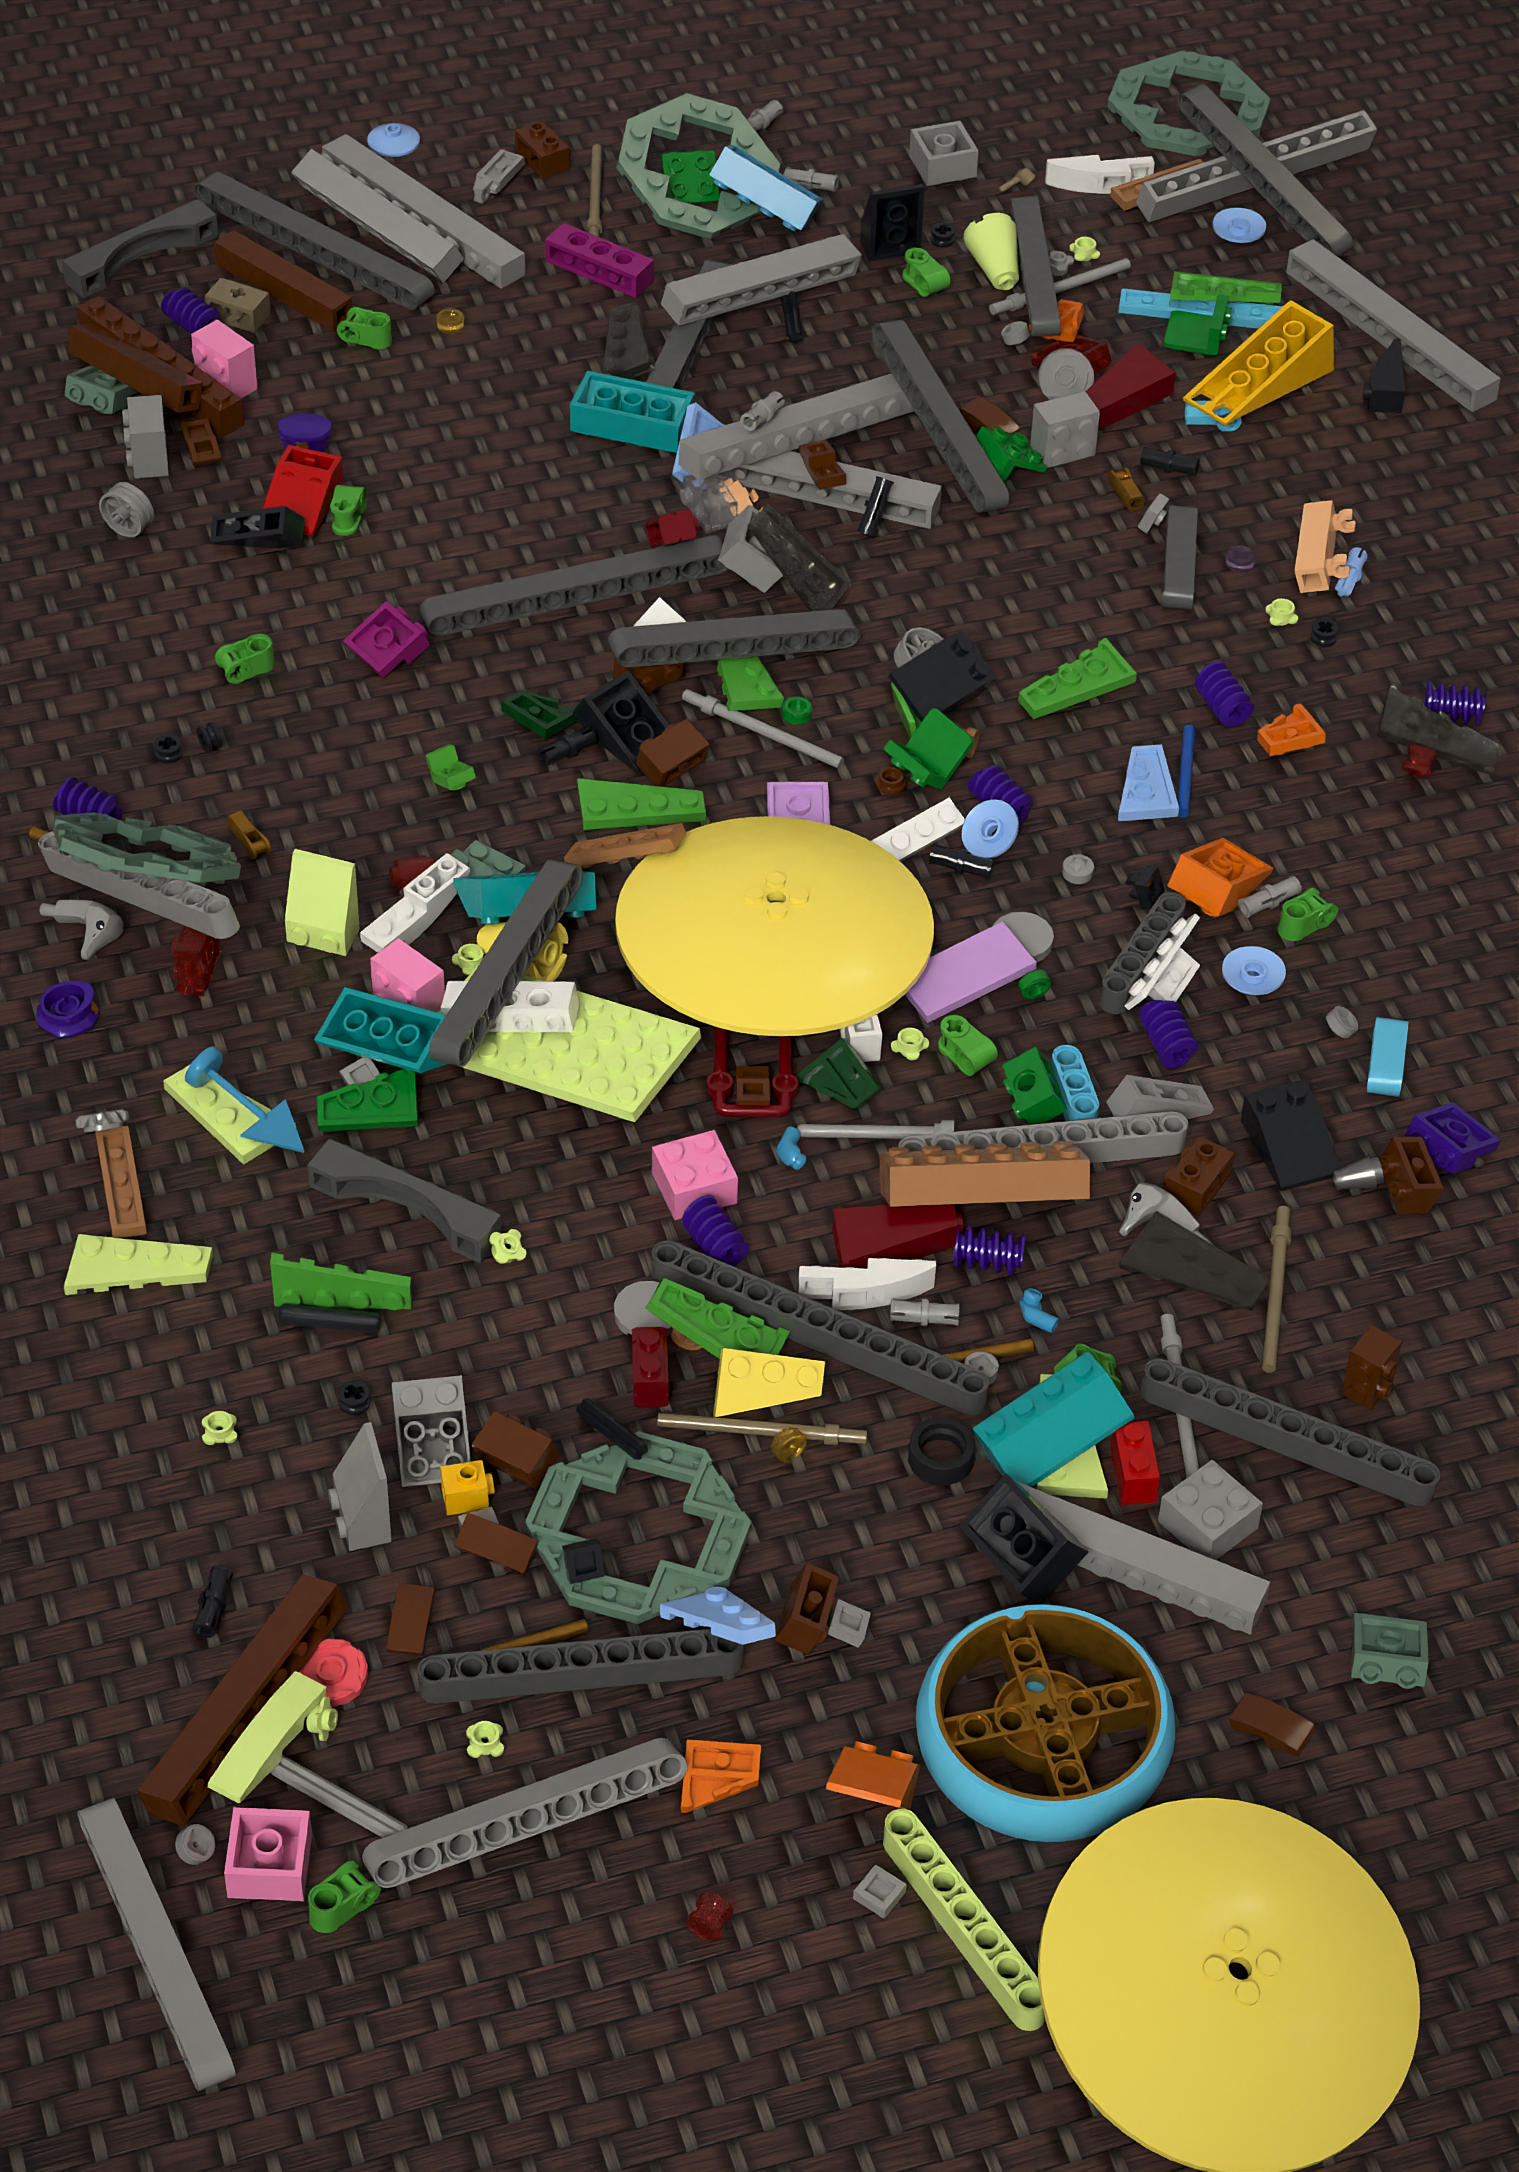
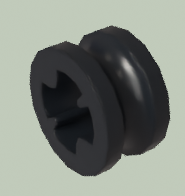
M945 222L934 224L931 228V243L940 248H946L954 244V226Z
M1327 618L1316 620L1312 625L1311 641L1321 647L1334 645L1337 640L1338 624Z
M213 722L207 723L206 728L203 726L197 727V737L205 752L212 751V747H222L221 734Z
M163 734L155 739V758L159 762L170 764L177 762L182 757L181 740L178 736Z
M350 1380L341 1385L338 1396L340 1408L344 1413L359 1415L368 1410L370 1407V1390L364 1382ZM354 1395L356 1398H360V1399H359V1400H355L353 1397H349V1396Z

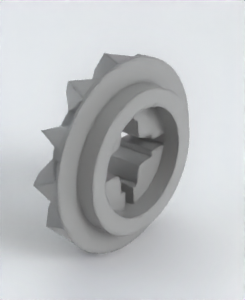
M118 1109L81 1115L75 1120L76 1128H83L84 1132L122 1127L124 1126L123 1122L129 1120L128 1111Z

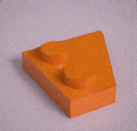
M1061 299L1057 302L1060 318V335L1042 337L1044 339L1073 342L1085 314L1084 306L1080 302Z
M1299 703L1293 706V713L1286 717L1281 714L1271 724H1266L1259 729L1257 741L1269 756L1282 755L1286 752L1302 748L1307 749L1325 743L1326 733L1304 706Z
M687 1740L685 1755L687 1771L683 1778L681 1813H688L758 1786L761 1745Z

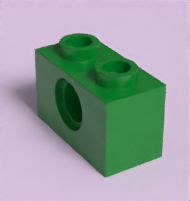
M1037 1047L1002 1065L1007 1077L1003 1079V1082L1012 1097L1014 1096L1015 1102L1012 1103V1108L1019 1120L1025 1119L1030 1125L1044 1124L1068 1111L1051 1063Z

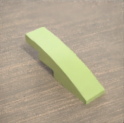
M295 1671L273 1694L232 1746L209 1780L208 1788L240 1804L281 1762L283 1749L303 1730L305 1718L321 1702L322 1697L326 1695L327 1687Z

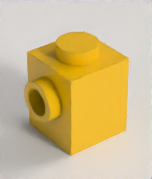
M482 1460L440 1466L441 1489L447 1516L474 1512L489 1507L488 1495L494 1494L492 1474H485Z

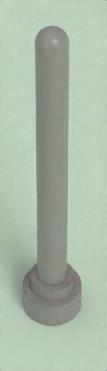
M941 1120V1123H934V1126L800 1124L796 1129L800 1131L801 1137L904 1139L909 1136L954 1132V1120Z

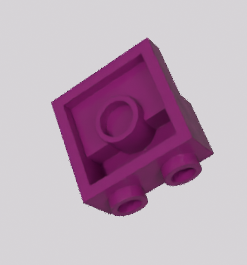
M387 601L343 640L347 648L382 678L390 673L402 660L409 665L430 645L426 639L429 634L425 628L417 621L412 624L409 621V615L400 606L395 609Z

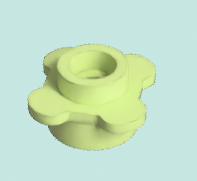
M1090 237L1076 239L1075 243H1072L1069 248L1070 251L1074 252V259L1077 261H1089L1100 256V252L1096 250V241Z
M1276 599L1272 604L1266 606L1265 611L1270 615V623L1272 625L1295 624L1298 621V616L1294 614L1295 606L1288 599Z
M465 944L460 947L458 953L452 956V962L462 968L463 974L470 975L483 960V949L477 944Z
M915 1028L902 1029L898 1033V1039L891 1043L892 1051L900 1052L909 1060L918 1059L919 1053L929 1047V1040L923 1037L922 1032Z
M510 1229L508 1233L500 1234L494 1232L489 1238V1242L492 1244L491 1251L498 1263H511L515 1259L521 1261L526 1257V1250L522 1248L520 1242L521 1234L519 1231ZM505 1244H509L511 1248H506Z
M214 1411L202 1419V1426L205 1428V1434L202 1436L203 1442L207 1445L235 1442L237 1439V1433L234 1431V1425L237 1423L236 1417L224 1411Z
M322 1697L321 1702L306 1718L308 1731L319 1733L320 1741H326L329 1731H333L337 1725V1710L331 1708L329 1697Z
M481 1721L468 1727L466 1730V1736L470 1739V1745L467 1747L468 1755L473 1758L489 1754L494 1757L500 1756L504 1751V1745L500 1743L503 1728L499 1724L490 1721ZM485 1739H486V1740H489V1741L486 1742V1743H483V1742H482V1740H485Z

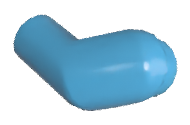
M787 1127L777 1146L776 1153L785 1165H790L794 1170H799L807 1161L806 1155L800 1152L801 1149L797 1146L801 1133L794 1127Z
M1033 1288L1026 1289L1024 1297L1020 1298L1019 1303L1025 1321L1053 1334L1058 1326L1059 1318L1042 1310L1040 1303L1042 1294L1040 1291Z

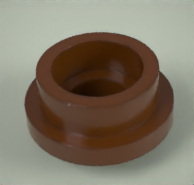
M886 767L877 775L876 787L885 794H898L905 789L906 778L899 768Z

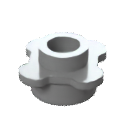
M1051 251L1049 261L1052 275H1065L1068 272L1069 265L1074 263V258L1067 256L1061 251Z

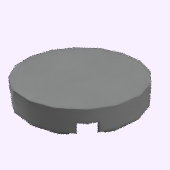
M1071 348L1058 349L1051 352L1042 361L1038 370V383L1042 393L1049 400L1086 391L1094 383V371L1089 360L1081 352Z
M1012 912L1001 916L993 924L994 926L1003 921L1036 962L1043 960L1050 954L1054 941L1053 930L1048 922L1038 915L1027 912Z
M638 1281L626 1286L617 1295L614 1302V1318L621 1332L628 1336V1333L632 1335V1329L635 1327H664L667 1330V1336L671 1334L672 1326L645 1309L659 1282Z

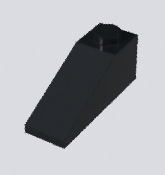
M1400 339L1393 340L1370 372L1369 383H1364L1362 398L1367 400L1368 412L1402 413L1405 383Z
M286 506L213 515L210 543L213 545L277 549L302 546L305 518Z

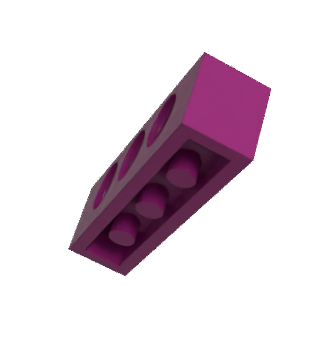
M562 223L545 239L546 262L634 298H637L654 282V259L568 224Z

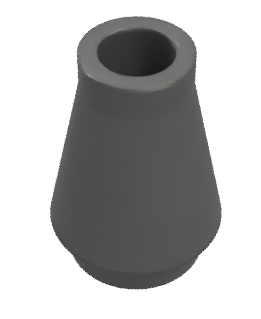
M1367 1156L1344 1168L1333 1171V1179L1337 1190L1377 1188V1184L1384 1183L1383 1170L1378 1157L1370 1159Z

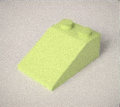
M298 849L294 850L285 913L287 942L329 953L347 955L360 930L355 863Z

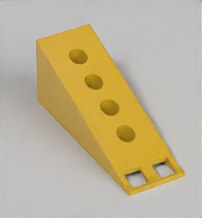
M1290 300L1183 397V401L1221 424L1229 425L1233 420L1334 371L1333 324ZM1203 394L1211 399V401L1200 405L1192 399ZM1221 407L1231 411L1225 418H1221L1213 412Z

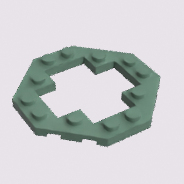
M1185 51L1176 52L1120 70L1108 98V108L1112 113L1117 112L1122 117L1121 122L1131 132H1137L1141 136L1140 141L1146 147L1192 156L1206 154L1207 149L1215 146L1201 132H1196L1192 129L1170 127L1166 124H1155L1159 108L1136 104L1144 83L1170 88L1175 74L1221 82L1223 84L1220 89L1219 98L1242 102L1237 118L1256 137L1260 135L1271 98L1232 60Z
M686 93L627 119L616 168L622 176L626 175L632 183V190L643 204L647 203L653 211V218L659 225L712 239L718 236L721 231L728 228H736L758 214L764 215L759 210L760 205L753 201L748 204L736 195L724 191L720 192L716 211L667 198L666 192L670 176L644 169L651 134L676 141L682 120L730 134L729 145H735L779 172V161L737 107Z
M96 812L54 816L52 829L59 849L72 854L73 860L96 863L97 868L107 872L122 870L140 873L142 876L151 879L166 877L189 881L199 886H205L206 882L224 884L225 880L239 879L241 865L236 863L237 857L234 852H231L230 844L190 829L169 824L168 826L150 827V821L125 817L124 822L107 814ZM112 833L128 837V842L135 845H146L147 841L161 840L171 844V849L175 851L191 852L190 859L175 861L153 852L131 854L101 843L103 834Z
M638 1431L634 1434L648 1446V1452L643 1454L640 1460H634L617 1445L608 1447L606 1444L581 1454V1459L564 1465L563 1462L550 1466L525 1521V1531L529 1537L539 1542L536 1550L570 1606L635 1624L659 1616L661 1603L705 1593V1590L711 1587H729L751 1532L750 1519L745 1511L742 1512L735 1502L733 1492L723 1476H719L712 1465V1459L706 1449ZM627 1467L690 1483V1489L683 1503V1512L714 1520L695 1569L661 1559L650 1587L606 1575L570 1584L567 1579L562 1546L589 1540L562 1532L582 1485L616 1494Z

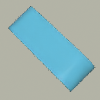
M1376 1017L1367 1093L1394 1097L1400 1096L1408 1021Z
M1071 1045L1056 1047L1052 1053L1051 1066L1068 1110L1063 1113L1065 1121L1097 1119L1099 1100L1081 1052Z

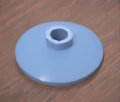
M388 123L374 128L369 133L367 142L369 148L379 155L400 157L410 154L418 148L420 136L414 128L408 125Z
M1246 208L1222 210L1215 215L1212 224L1217 235L1225 240L1236 243L1253 242L1261 238L1266 231L1264 218L1257 212Z
M996 799L987 800L975 806L965 818L962 826V841L965 848L972 855L986 859L997 857L1007 851L1015 841L1019 828L1018 816L1015 810L1008 803Z
M1245 946L1231 951L1225 957L1222 964V974L1225 981L1235 990L1249 995H1264L1277 990L1283 984L1286 968L1281 958L1274 952L1262 947Z

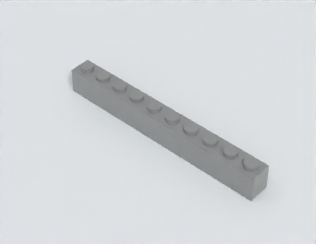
M1365 110L1263 144L1292 174H1296L1368 150L1377 128ZM1222 156L1143 182L1136 204L1147 221L1152 222L1254 187Z
M345 134L322 146V153L325 152L335 161V165H344L351 171L354 178L360 176L370 185L369 188L372 190L375 188L380 189L388 197V201L396 200L405 208L406 213L414 212L423 220L424 225L428 226L431 224L441 232L443 238L449 236L455 240L460 246L458 251L464 258L462 263L502 289L525 276L524 252L349 135Z
M1312 239L1289 251L1286 273L1387 349L1394 339H1400L1402 360L1472 413L1497 400L1501 380L1499 376L1317 241Z
M891 373L782 407L774 413L772 419L759 424L752 431L742 427V425L748 422L747 419L743 423L740 421L680 439L678 465L698 480L797 449L799 445L822 441L913 412L914 409Z

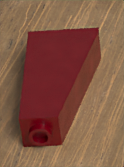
M1142 345L1134 346L1085 391L1100 411L1098 431L1172 395L1176 372Z
M888 1204L833 1209L832 1233L839 1268L854 1267L867 1269L868 1258L919 1259L955 1247L958 1229H960V1232H963L962 1214L955 1211L954 1204L889 1206Z

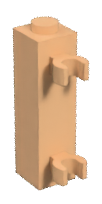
M1333 500L1304 503L1295 564V575L1300 593L1329 590L1331 576L1337 578L1349 577L1350 566H1340L1346 565L1347 555L1337 554L1334 556L1337 530L1344 533L1355 531L1356 522L1345 521L1352 520V509H1343L1336 514Z

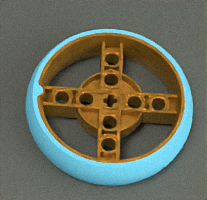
M1043 1604L1012 1607L984 1616L966 1626L946 1643L932 1661L921 1685L916 1705V1728L921 1754L927 1769L946 1797L958 1809L983 1826L1011 1837L1030 1841L1065 1842L1083 1839L1102 1833L1122 1819L1134 1814L1159 1786L1169 1766L1175 1743L1173 1702L1166 1682L1150 1655L1130 1635L1112 1623L1091 1613L1064 1606ZM1042 1651H1054L1082 1658L1104 1669L1119 1682L1087 1688L1079 1680L1066 1673L1049 1670ZM1000 1656L1009 1681L1000 1690L992 1708L944 1718L945 1704L955 1685L977 1666ZM1029 1682H1039L1044 1685L1045 1689L1041 1692H1032L1025 1685ZM1146 1725V1744L1137 1762L1116 1780L1092 1790L1083 1762L1091 1754L1099 1736ZM1052 1751L1061 1752V1754L1052 1753ZM1004 1756L1012 1764L1025 1771L1042 1774L1050 1796L1027 1794L1007 1788L987 1778L969 1763ZM1063 1782H1069V1783H1072L1073 1785H1066V1784H1063Z

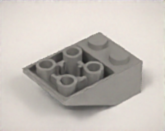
M462 1375L392 1382L391 1391L402 1488L441 1484L440 1466L471 1462Z

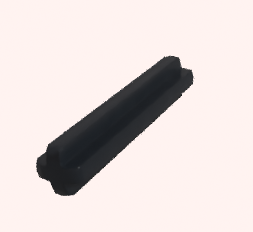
M791 291L788 295L781 296L786 334L789 341L794 343L795 341H801L803 334L796 292Z
M282 1304L279 1309V1320L282 1324L377 1333L381 1324L380 1315L372 1312Z
M583 1399L582 1403L577 1405L576 1411L580 1414L581 1418L634 1460L642 1459L643 1454L648 1452V1446L642 1439L591 1399Z

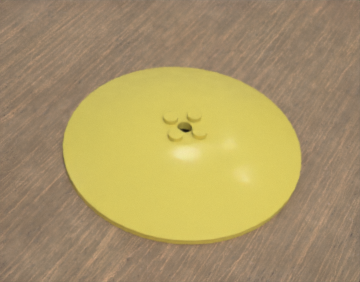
M765 816L729 819L687 831L675 851L668 854H661V852L648 854L635 867L620 892L615 919L616 936L621 954L629 969L649 992L680 1013L700 1022L735 1032L764 1036H802L828 1032L859 1023L882 1012L903 997L917 982L930 958L934 939L933 914L926 893L914 875L896 857L877 844L850 831L829 824L791 817Z
M1220 1798L1178 1800L1141 1810L1105 1830L1081 1852L1057 1886L1047 1909L1041 1930L1038 1952V1982L1044 2016L1056 2050L1073 2080L1104 2117L1145 2148L1171 2161L1207 2172H1293L1318 2164L1340 2153L1365 2134L1393 2102L1406 2078L1413 2060L1418 2038L1420 1997L1415 1962L1399 1919L1383 1892L1351 1855L1313 1827L1285 1813L1262 1805ZM1229 1964H1242L1248 1972V1978L1240 1980L1232 1976L1229 1971Z

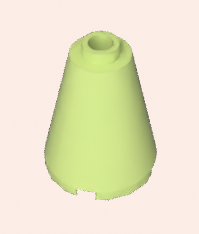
M986 214L983 216L984 220L977 224L974 220L966 228L963 237L965 245L996 289L1009 290L1019 280L1017 227L1007 214Z

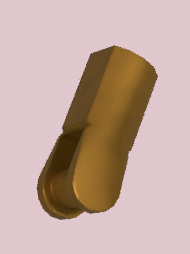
M1124 467L1119 472L1110 470L1108 472L1109 484L1118 493L1130 512L1141 510L1145 504V498L1135 484L1129 469Z
M240 810L228 816L226 821L227 827L242 844L252 860L256 859L257 855L262 852L266 854L271 852L268 839L254 826L243 811Z

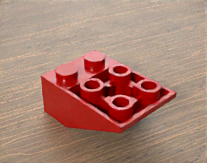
M288 445L277 463L263 509L281 506L290 508L305 518L303 535L313 537L330 508L336 485L344 484L342 456Z

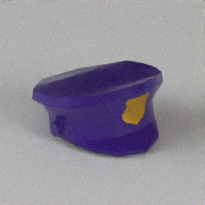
M297 413L280 419L278 432L281 435L280 440L283 441L285 449L288 445L324 452L327 444H330L329 435L332 432L333 425L331 421L319 414Z
M64 981L53 985L43 993L40 1004L37 1006L38 1026L59 1039L71 1038L89 1031L94 1027L100 1015V1010L93 1000L96 992L89 983L83 981Z

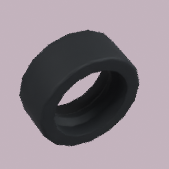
M935 1417L924 1420L914 1428L910 1435L908 1462L912 1472L921 1480L933 1485L946 1486L960 1482L968 1476L973 1468L975 1439L971 1430L962 1422L948 1417ZM946 1440L956 1444L962 1450V1456L950 1462H936L927 1458L921 1452V1447L931 1441Z

